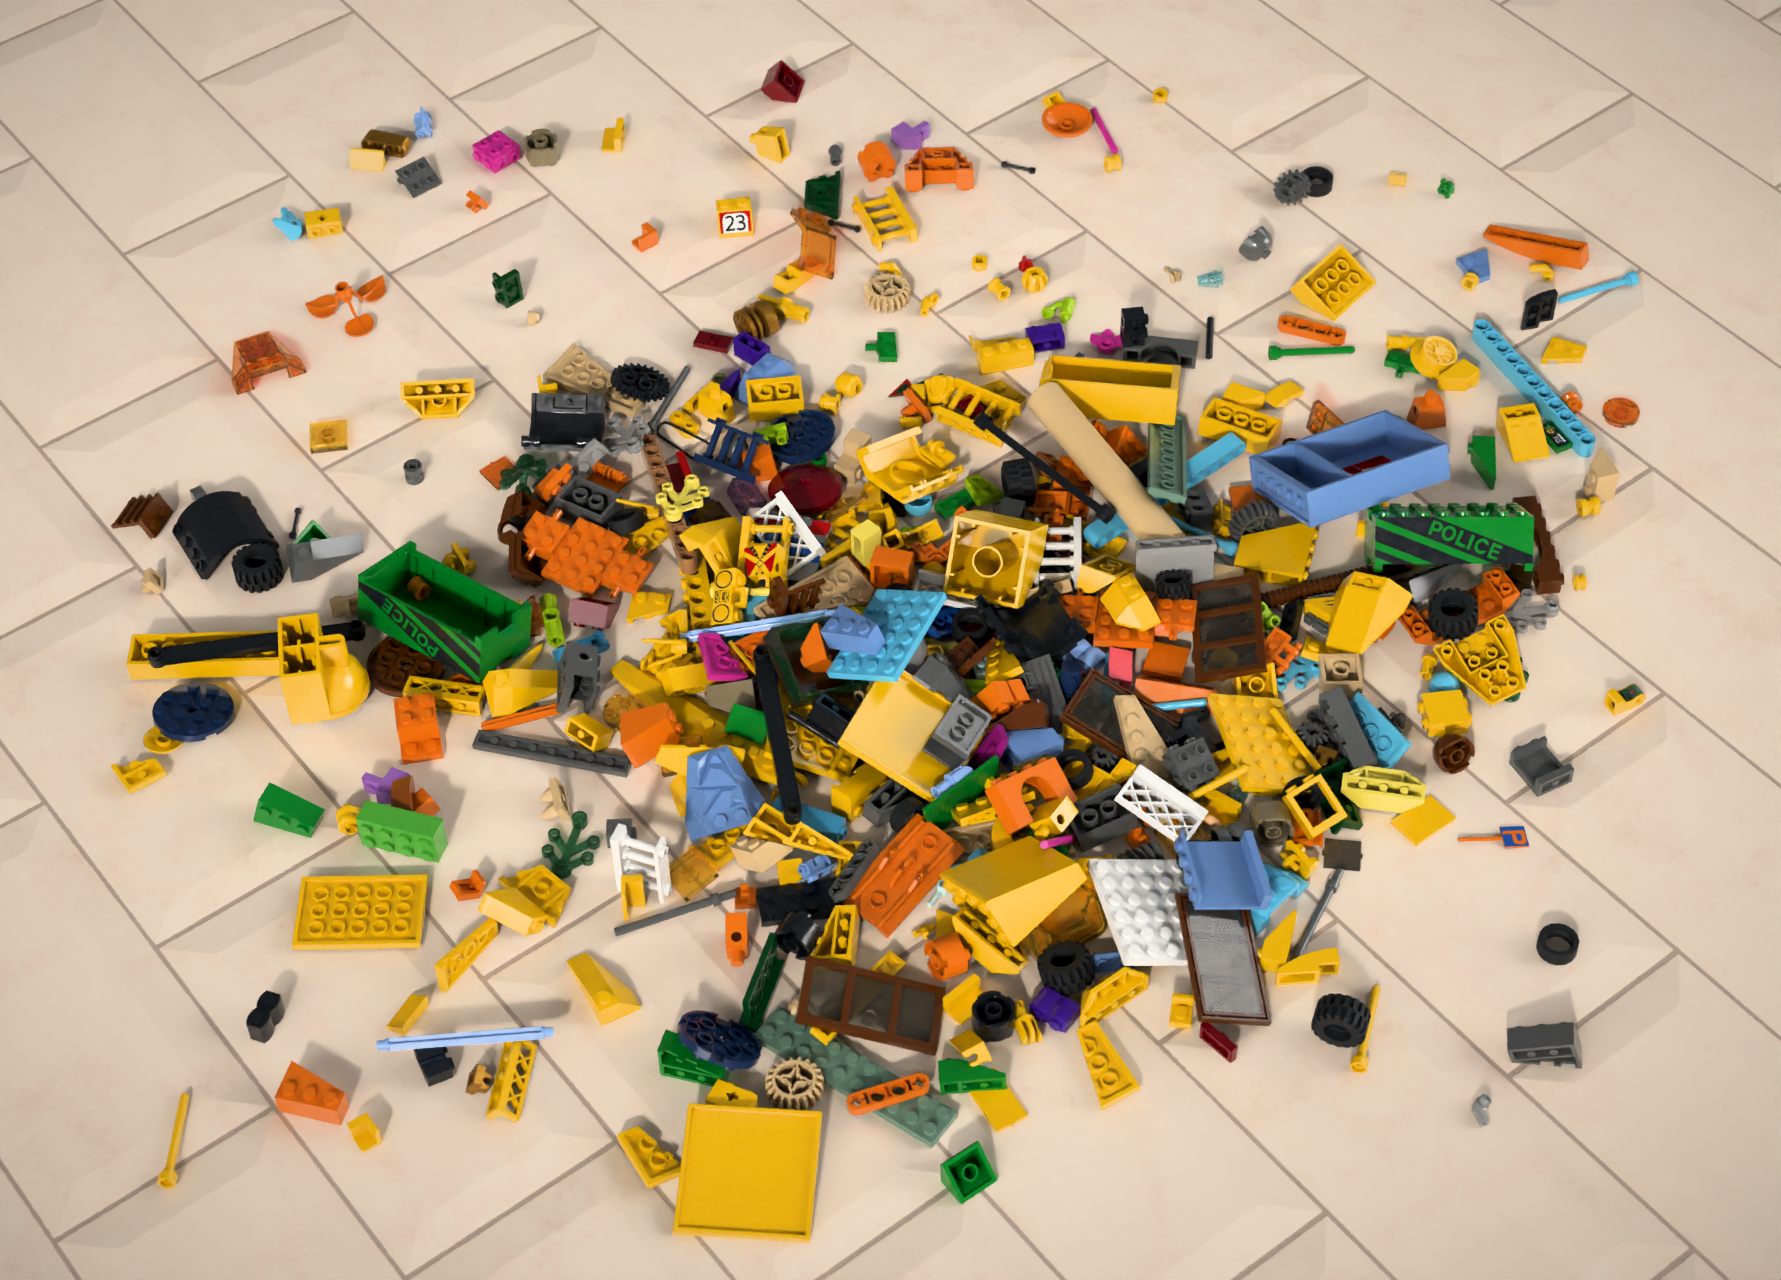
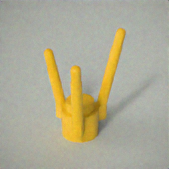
M619 498L616 499V502L635 506L627 507L626 509L640 507L639 509L643 512V518L647 519L645 523L659 518V507Z
M642 639V642L670 644V652L675 653L673 656L648 664V668L675 659H682V655L687 654L686 639Z

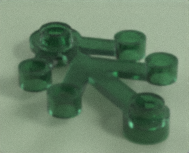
M521 455L514 467L503 469L500 472L502 478L499 481L500 488L507 490L519 480V484L515 487V493L523 490L531 496L532 492L527 485L528 476L534 477L537 480L544 479L547 475L545 469L548 467L546 459L542 458L536 461L533 455Z
M577 811L571 816L573 829L567 844L562 839L559 829L552 828L548 831L549 841L555 842L563 854L560 860L556 856L552 845L546 844L541 849L542 856L549 859L552 863L551 872L560 879L568 878L574 868L581 865L590 866L594 863V855L588 851L584 852L581 857L570 861L572 856L588 848L595 850L600 847V839L596 835H592L587 840L576 845L581 830L588 825V816L583 811Z

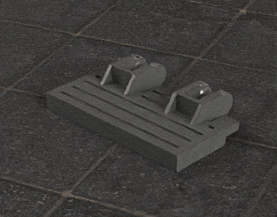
M1050 654L1021 663L1020 665L1024 673L1009 680H1025L1026 686L1024 687L1030 693L1028 694L1030 700L1040 699L1041 702L1049 706L1051 728L1057 734H1061L1063 722L1058 719L1067 707Z

